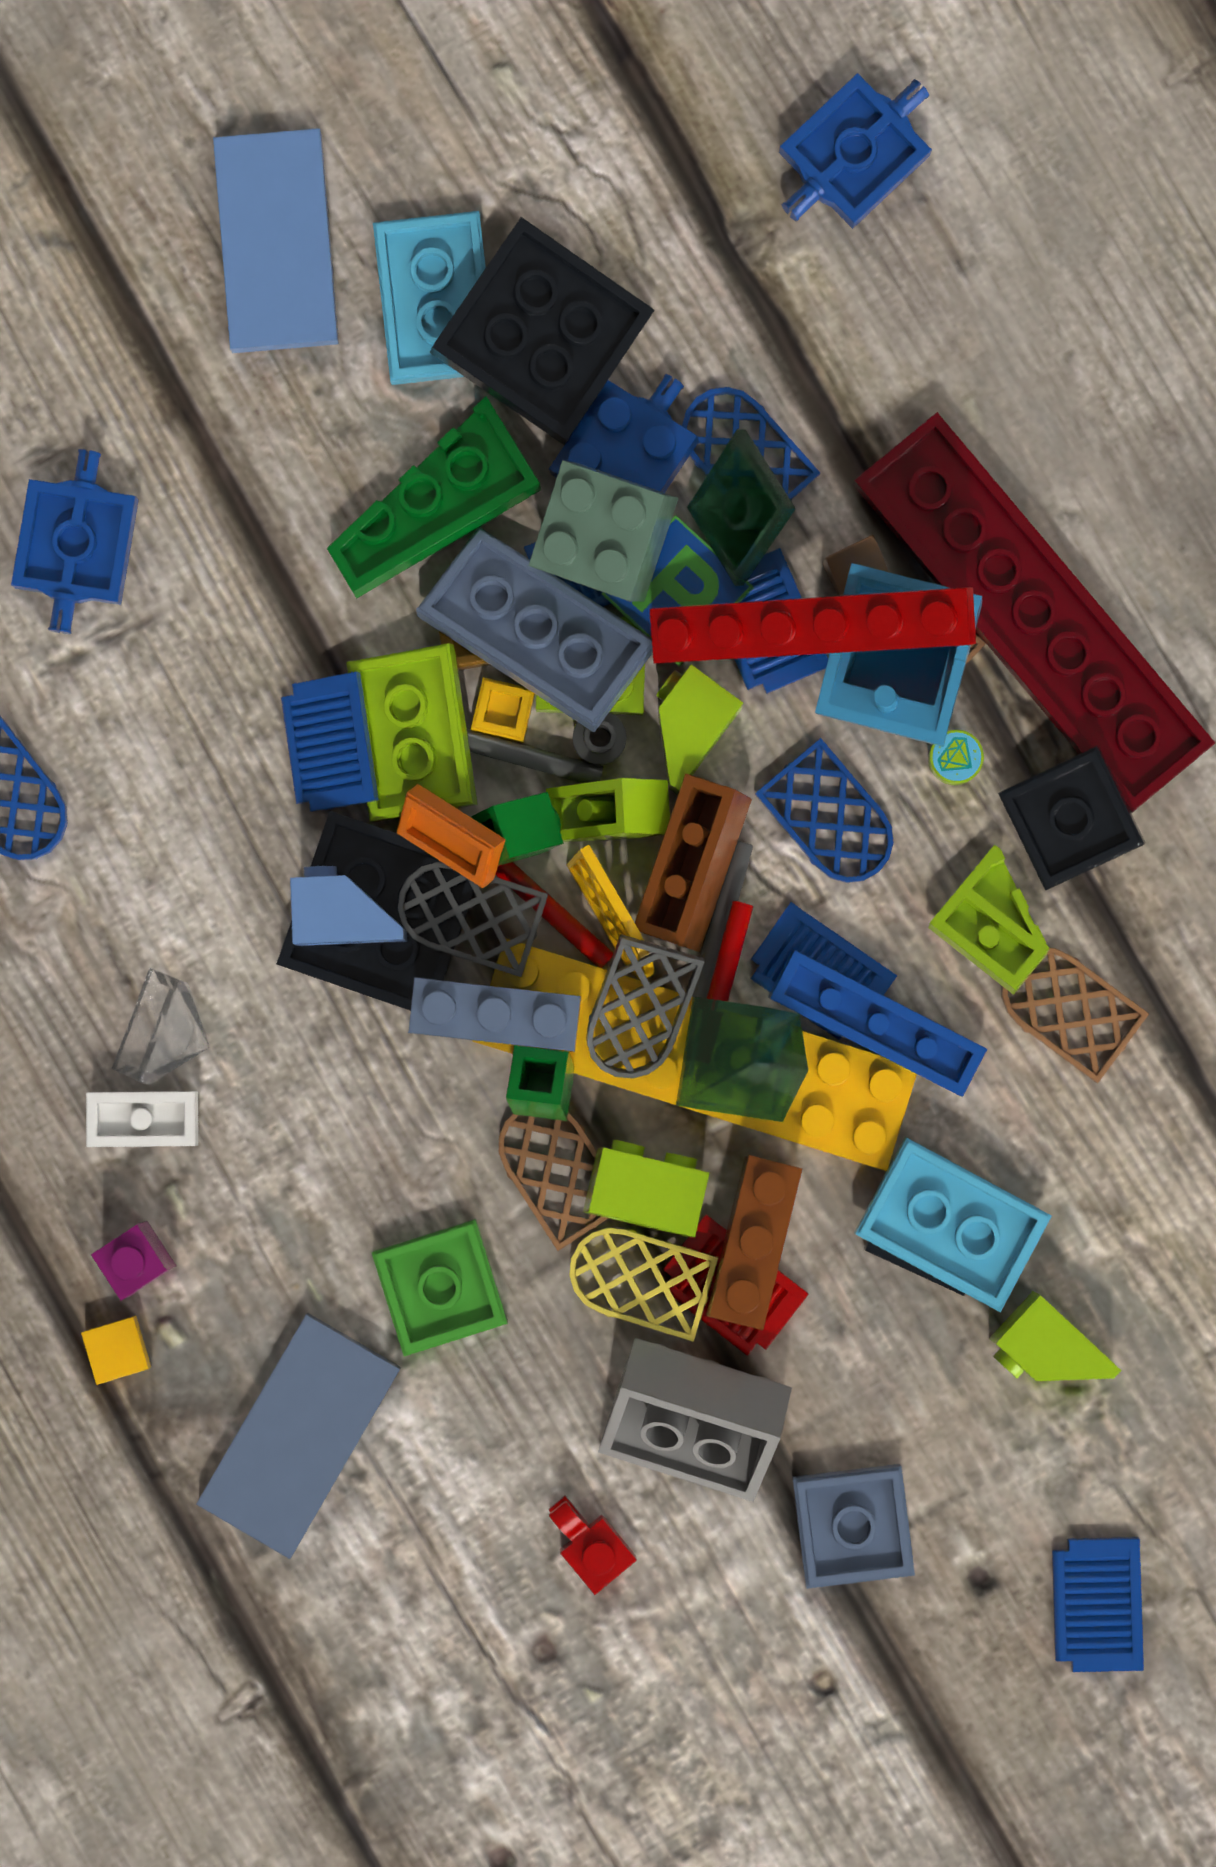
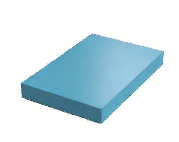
M472 211L374 222L373 230L391 385L464 377L432 355L430 350L486 268L480 212Z
M905 1137L854 1234L1001 1313L1052 1215Z

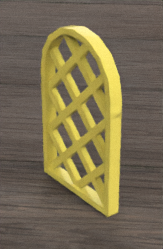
M608 1227L592 1232L578 1244L571 1257L569 1276L574 1292L586 1306L604 1314L606 1317L618 1318L694 1342L704 1306L708 1302V1293L719 1257L640 1234L633 1229ZM610 1233L626 1235L634 1239L617 1247ZM603 1235L611 1251L593 1260L586 1244L595 1237ZM645 1242L670 1250L653 1258ZM638 1244L647 1262L629 1271L620 1253ZM582 1252L587 1264L577 1269V1259ZM681 1253L707 1261L689 1269ZM674 1255L683 1273L666 1282L657 1264ZM615 1257L624 1275L606 1284L597 1265ZM710 1266L703 1292H701L693 1275ZM651 1268L660 1286L642 1295L633 1277ZM591 1269L600 1288L585 1295L580 1289L577 1276ZM687 1279L696 1297L679 1306L669 1288ZM627 1280L636 1299L619 1307L609 1289ZM664 1292L673 1310L655 1319L646 1300ZM604 1293L612 1310L594 1303L591 1299ZM699 1303L691 1329L682 1312ZM640 1304L648 1321L624 1314V1312ZM676 1315L685 1332L659 1324Z

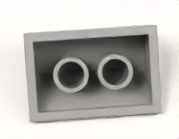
M635 1338L622 1373L598 1453L754 1502L781 1438L792 1387L771 1381L765 1377L755 1376L720 1365L712 1360H704L667 1348L662 1344Z

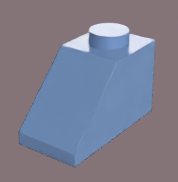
M336 866L304 867V877L290 878L292 941L294 945L311 946L407 941V930L346 875L337 876Z

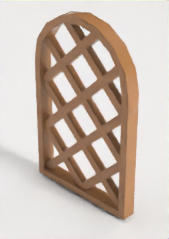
M1049 948L1047 953L1049 971L1030 974L1024 982L1026 1002L1011 1004L1008 998V990L1002 986L1001 998L1006 1012L1024 1032L1034 1036L1095 1083H1099L1119 1054L1125 1050L1127 1043L1149 1013L1084 966L1077 958L1056 948ZM1054 955L1068 961L1074 968L1056 970ZM1077 974L1080 994L1060 996L1058 976ZM1084 974L1105 990L1087 993ZM1051 977L1053 998L1034 1000L1031 980ZM1107 996L1110 1016L1091 1019L1088 999ZM1115 997L1136 1013L1117 1015ZM1081 1000L1084 1020L1065 1023L1062 1003ZM1055 1004L1058 1024L1038 1027L1035 1006ZM1028 1008L1031 1026L1025 1023L1014 1010ZM1137 1019L1121 1040L1118 1021ZM1111 1023L1114 1043L1095 1045L1092 1025ZM1085 1026L1088 1047L1068 1049L1066 1029ZM1059 1030L1061 1049L1040 1033ZM1114 1049L1099 1070L1096 1052ZM1089 1053L1092 1072L1072 1058L1071 1055Z
M569 1112L567 1119L574 1125L579 1134L561 1131L562 1120H555L554 1129L534 1125L535 1117L531 1116L528 1117L527 1123L514 1121L519 1115L512 1114L505 1121L499 1135L500 1158L508 1178L514 1182L555 1248L559 1251L588 1231L596 1229L599 1224L608 1219L605 1217L596 1219V1215L590 1214L589 1219L569 1215L573 1195L586 1197L587 1191L575 1188L578 1170H593L592 1164L580 1162L584 1142L594 1158L597 1151L585 1134L584 1127ZM509 1126L526 1130L522 1149L505 1146V1135ZM532 1131L552 1135L548 1155L528 1151ZM558 1137L578 1141L574 1161L554 1157ZM505 1153L520 1156L516 1174L510 1167ZM526 1157L546 1161L542 1181L522 1177ZM553 1163L573 1167L568 1187L548 1183ZM522 1184L541 1188L537 1207ZM547 1189L567 1193L563 1213L543 1209ZM543 1216L561 1219L558 1238L555 1237ZM567 1221L587 1225L564 1240Z

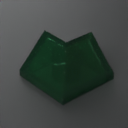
M746 429L736 430L687 506V509L735 586H744L796 509Z
M693 997L676 1106L783 1122L808 1072L800 1014L762 1006Z

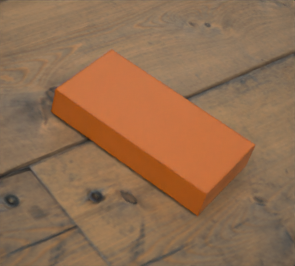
M419 784L407 791L396 833L481 888L491 883L496 874L505 839Z

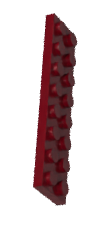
M938 412L854 480L853 486L937 585L949 588L973 587V594L982 596V607L975 631L1078 754L1099 745L1131 813L1215 744L1210 735Z

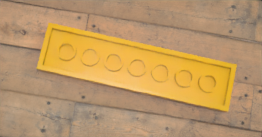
M523 943L510 948L519 965L526 946ZM531 947L522 977L497 969L494 970L490 986L581 996L575 1052L566 1051L571 1056L575 1074L884 1171L888 1170L917 1076L916 1073L889 1059L726 1008L712 1064L695 1061L690 1058L706 1001L691 997L676 1037V1042L664 1063L650 1074L637 1078L615 1077L601 1070L594 1062L586 1041L589 1016L593 1011L604 981L606 969ZM505 951L501 952L497 964L513 969ZM625 975L617 979L624 994L643 986L641 980ZM612 984L609 987L604 1004L619 998ZM660 986L653 989L660 1004L679 996L678 992ZM647 993L629 1001L636 1017L655 1008ZM623 1005L604 1013L612 1028L630 1020ZM680 1005L665 1011L671 1025H673ZM659 1015L641 1023L648 1039L666 1030ZM599 1017L594 1028L593 1038L606 1032ZM635 1027L616 1035L623 1050L642 1042ZM610 1039L594 1046L595 1052L603 1061L618 1054ZM667 1039L652 1046L657 1056ZM472 1040L473 1042L511 1054L514 1051V1045ZM646 1049L628 1057L633 1069L647 1065L652 1061ZM622 1061L612 1065L616 1068L626 1069Z

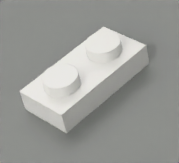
M198 1091L86 1093V1147L198 1146Z

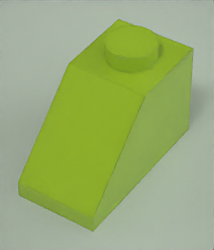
M692 664L683 675L674 670L656 695L663 701L658 708V718L668 786L677 795L679 794L685 774L693 775L741 711L744 704Z
M617 778L546 788L552 807L556 809L560 817L563 842L634 839L665 835L670 820L668 780Z
M1034 1291L1026 1297L989 1338L1000 1348L993 1357L1016 1379L1023 1372L1027 1373L1035 1381L1114 1379L1122 1371L1049 1302Z

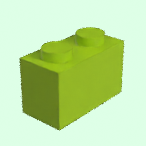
M613 1140L611 1149L604 1147L597 1149L583 1208L584 1213L685 1237H695L710 1174L709 1172L696 1169L697 1159L668 1152L665 1154L664 1162L643 1157L645 1147L619 1140Z

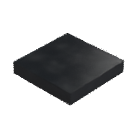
M1099 745L998 793L1045 891L1146 843Z

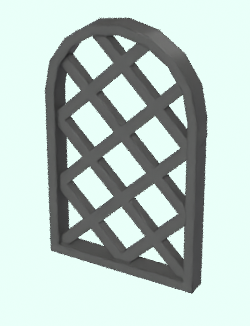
M436 862L422 866L407 878L400 891L398 911L403 927L413 939L435 952H445L522 977L533 941L537 937V928L548 894L494 877L492 882L499 884V886L482 894L479 886L468 879L477 897L458 906L450 888L467 880V878L460 875L446 882L439 868L453 869L444 863ZM433 870L440 886L422 894L415 879L424 872ZM411 886L416 898L405 903L406 893ZM510 888L536 897L518 905ZM444 891L452 910L434 918L425 900ZM504 891L513 909L495 918L486 900ZM480 903L489 921L470 930L462 912ZM539 903L532 928L530 929L522 911ZM420 904L429 922L412 929L408 924L405 911ZM456 915L465 933L446 942L438 924ZM517 915L525 933L507 942L498 924ZM492 927L501 945L483 954L474 936ZM432 928L440 945L429 942L418 936V934ZM468 939L477 957L450 948ZM528 939L519 965L510 948ZM505 951L513 969L488 961L487 959Z
M620 934L593 1011L589 1016L586 1034L591 1058L601 1070L615 1077L637 1078L650 1074L664 1063L676 1042V1037L704 966V958ZM630 946L653 953L637 960ZM624 949L631 963L616 970ZM667 957L688 962V964L673 970ZM660 958L667 974L649 982L641 967ZM693 970L684 991L678 977ZM636 971L643 986L624 994L617 979ZM672 981L679 996L660 1004L653 989ZM612 984L619 998L604 1004L609 987ZM647 993L655 1008L636 1017L629 1001ZM623 1005L630 1020L612 1028L604 1013ZM680 1005L673 1025H671L665 1011ZM659 1015L666 1030L648 1039L641 1023ZM599 1017L606 1032L593 1038L594 1028ZM635 1027L642 1042L623 1050L616 1035ZM610 1039L618 1054L603 1061L595 1052L594 1046ZM667 1039L657 1056L652 1046ZM646 1049L652 1061L647 1065L633 1069L628 1057ZM622 1061L626 1069L616 1068L612 1065Z

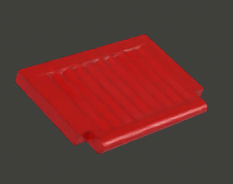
M705 1214L698 1223L695 1237H687L681 1246L713 1255L720 1259L727 1230ZM681 1253L689 1269L707 1261ZM674 1255L663 1268L671 1276L669 1280L683 1273ZM718 1259L708 1293V1302L704 1306L701 1320L747 1356L757 1343L767 1350L809 1293L778 1270L763 1330L709 1317L706 1315L719 1263ZM710 1266L693 1275L701 1292H703ZM687 1279L669 1288L675 1300L681 1305L696 1297ZM699 1303L688 1308L695 1316Z

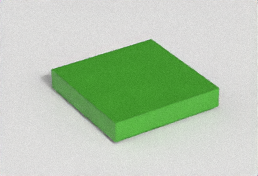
M476 1219L371 1252L404 1357L508 1324Z

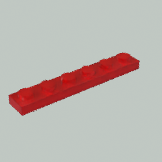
M973 587L650 609L653 664L976 644Z

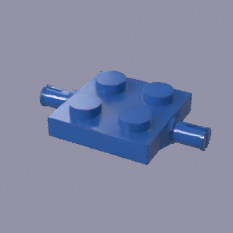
M857 73L780 146V155L799 173L804 184L786 202L781 204L787 215L791 212V219L797 222L819 200L821 203L832 207L853 229L930 157L932 149L914 132L907 117L920 103L929 97V93L924 86L919 90L921 83L918 80H912L910 85L894 100H891L877 93Z
M665 374L663 380L648 400L633 396L608 380L549 467L551 475L557 478L562 460L579 463L665 493L699 442L696 434L673 421L667 412L679 392L684 388V385L676 378L673 381L671 375Z
M78 449L79 454L73 481L50 483L29 479L11 586L15 589L40 592L54 599L48 630L56 633L71 634L75 603L97 601L116 605L122 604L139 502L136 496L108 492L95 484L101 453L92 450L88 452L86 449Z

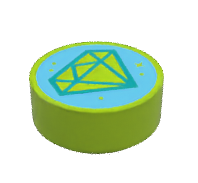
M963 730L948 731L944 747L932 744L928 753V764L931 772L939 781L948 785H961L969 782L979 773L984 761L983 748L978 739Z

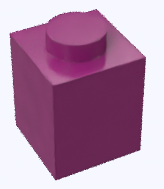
M148 1221L135 1225L91 1254L120 1301L132 1296L177 1266Z

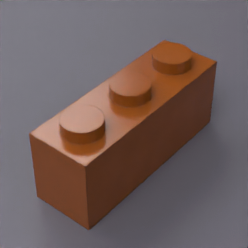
M685 774L635 920V924L641 933L700 953L752 801L750 797L736 789Z
M751 1155L745 1156L707 1307V1316L760 1330L764 1329L803 1168Z

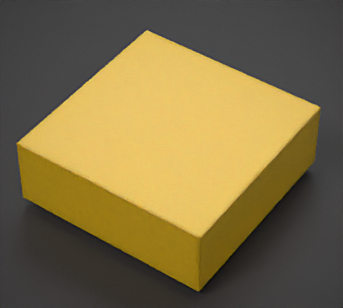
M483 677L471 730L524 744L535 694L523 686Z
M136 1315L81 1332L96 1385L151 1368Z

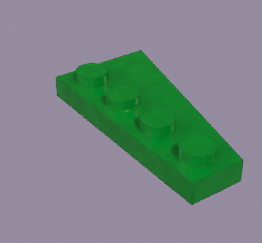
M487 396L473 408L474 413L457 429L453 427L437 442L438 447L417 467L413 465L398 479L400 483L382 501L376 500L327 547L328 552L356 599L542 490L538 479Z

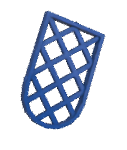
M730 387L710 389L696 397L685 412L682 426L686 429L690 417L707 418L706 437H698V444H705L704 462L697 456L694 450L690 454L691 459L696 467L704 472L755 531L784 506L790 504L795 496L820 475L819 470L770 417L765 408L744 391ZM726 394L735 396L734 412L714 411L715 396ZM708 399L707 411L695 410L700 403ZM741 399L751 405L758 414L740 413ZM713 418L733 420L732 439L712 437ZM739 421H760L759 440L738 439ZM766 423L782 441L765 440ZM711 445L732 446L731 464H710ZM738 446L758 447L757 466L737 465ZM764 448L785 449L783 468L763 467ZM791 451L807 469L790 468ZM712 471L730 472L729 490ZM736 472L756 474L755 493L735 492ZM763 474L783 475L782 494L762 493ZM789 476L807 477L788 494ZM737 499L755 500L754 518ZM761 500L780 501L760 518Z
M0 716V737L1 729H3L17 747L0 746V753L17 755L15 775L0 773V780L14 781L11 801L0 800L1 807L10 808L8 828L0 827V833L7 834L5 849L0 846V854L19 861L38 859L52 852L63 839L68 824L67 806L56 784L48 778ZM24 757L40 778L22 776ZM21 782L40 785L38 804L19 802ZM47 787L53 793L59 807L45 805ZM17 809L37 811L34 831L15 829ZM44 812L60 814V824L56 834L41 832ZM14 835L33 837L31 854L12 853ZM40 838L50 839L51 842L45 848L39 850Z
M821 738L793 762L786 764L780 773L755 793L756 797L806 854L810 863L815 865L830 879L844 883L864 881L879 873L890 858L894 842L892 826L880 805L871 798ZM816 750L814 769L795 767ZM823 752L840 771L821 769ZM787 774L786 793L767 791ZM794 774L814 775L812 795L793 794ZM821 776L840 778L839 797L819 796ZM847 780L863 799L846 798ZM767 798L785 800L784 818ZM792 800L812 802L810 822L790 820ZM818 802L838 804L837 824L817 822ZM845 805L865 806L863 826L843 825ZM871 808L878 815L885 828L870 827ZM791 827L810 828L808 847ZM816 829L836 831L835 850L815 849ZM843 831L863 833L861 853L841 851ZM869 834L886 835L887 845L884 855L868 853ZM816 856L834 857L833 872L825 867ZM841 858L860 859L859 876L846 877L839 875ZM867 860L880 861L873 870L866 873Z

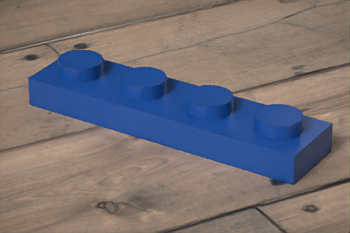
M792 949L768 995V998L961 1097L964 1096L987 1051V1048Z

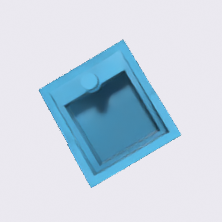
M851 563L843 595L948 589L949 587ZM973 594L976 629L982 607V596ZM971 645L830 653L815 714L944 747Z

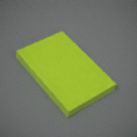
M447 643L346 662L348 673L360 672L379 798L378 801L367 802L370 822L400 818L406 793L417 784L456 808L478 805L454 645Z

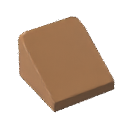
M870 535L829 555L822 564L838 596L844 594L851 563L889 572L874 535Z

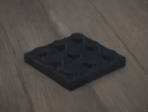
M520 217L431 347L430 353L565 445L655 310L530 222Z
M330 811L310 867L336 866L337 876L346 875L403 927L398 911L400 891L407 878L420 867L441 861L397 833ZM439 868L446 882L461 875L455 870ZM433 870L424 872L415 879L422 894L440 886ZM468 879L450 888L458 906L472 900L475 894ZM411 886L406 893L405 903L416 898ZM444 891L425 900L434 918L452 910ZM420 904L405 911L408 924L412 929L429 922ZM469 909L462 912L465 920ZM456 915L438 924L446 942L460 936L463 929ZM291 920L276 965L411 1011L414 979L423 978L445 981L453 955L441 951H433L431 948L413 939L408 932L406 942L297 946L292 941ZM432 928L418 934V936L427 941L440 945Z

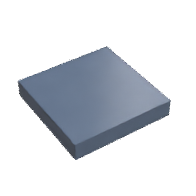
M900 1464L792 1477L805 1586L807 1589L915 1576L902 1466Z

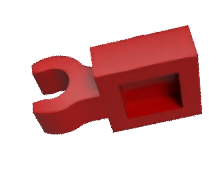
M566 1495L548 1509L550 1511L549 1517L562 1533L570 1539L569 1542L560 1548V1554L594 1595L637 1561L636 1555L602 1514L592 1523L588 1524Z

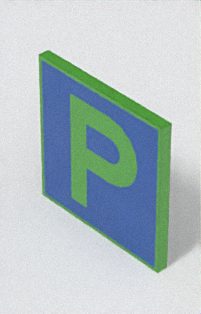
M675 515L671 520L645 601H627L604 592L602 595L642 633L652 639L650 609L741 602L754 587ZM674 662V663L677 664V665L680 667L684 662Z

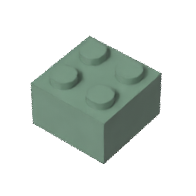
M562 460L528 566L627 601L644 602L679 498L579 463Z

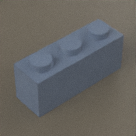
M415 978L408 1033L575 1052L581 996Z

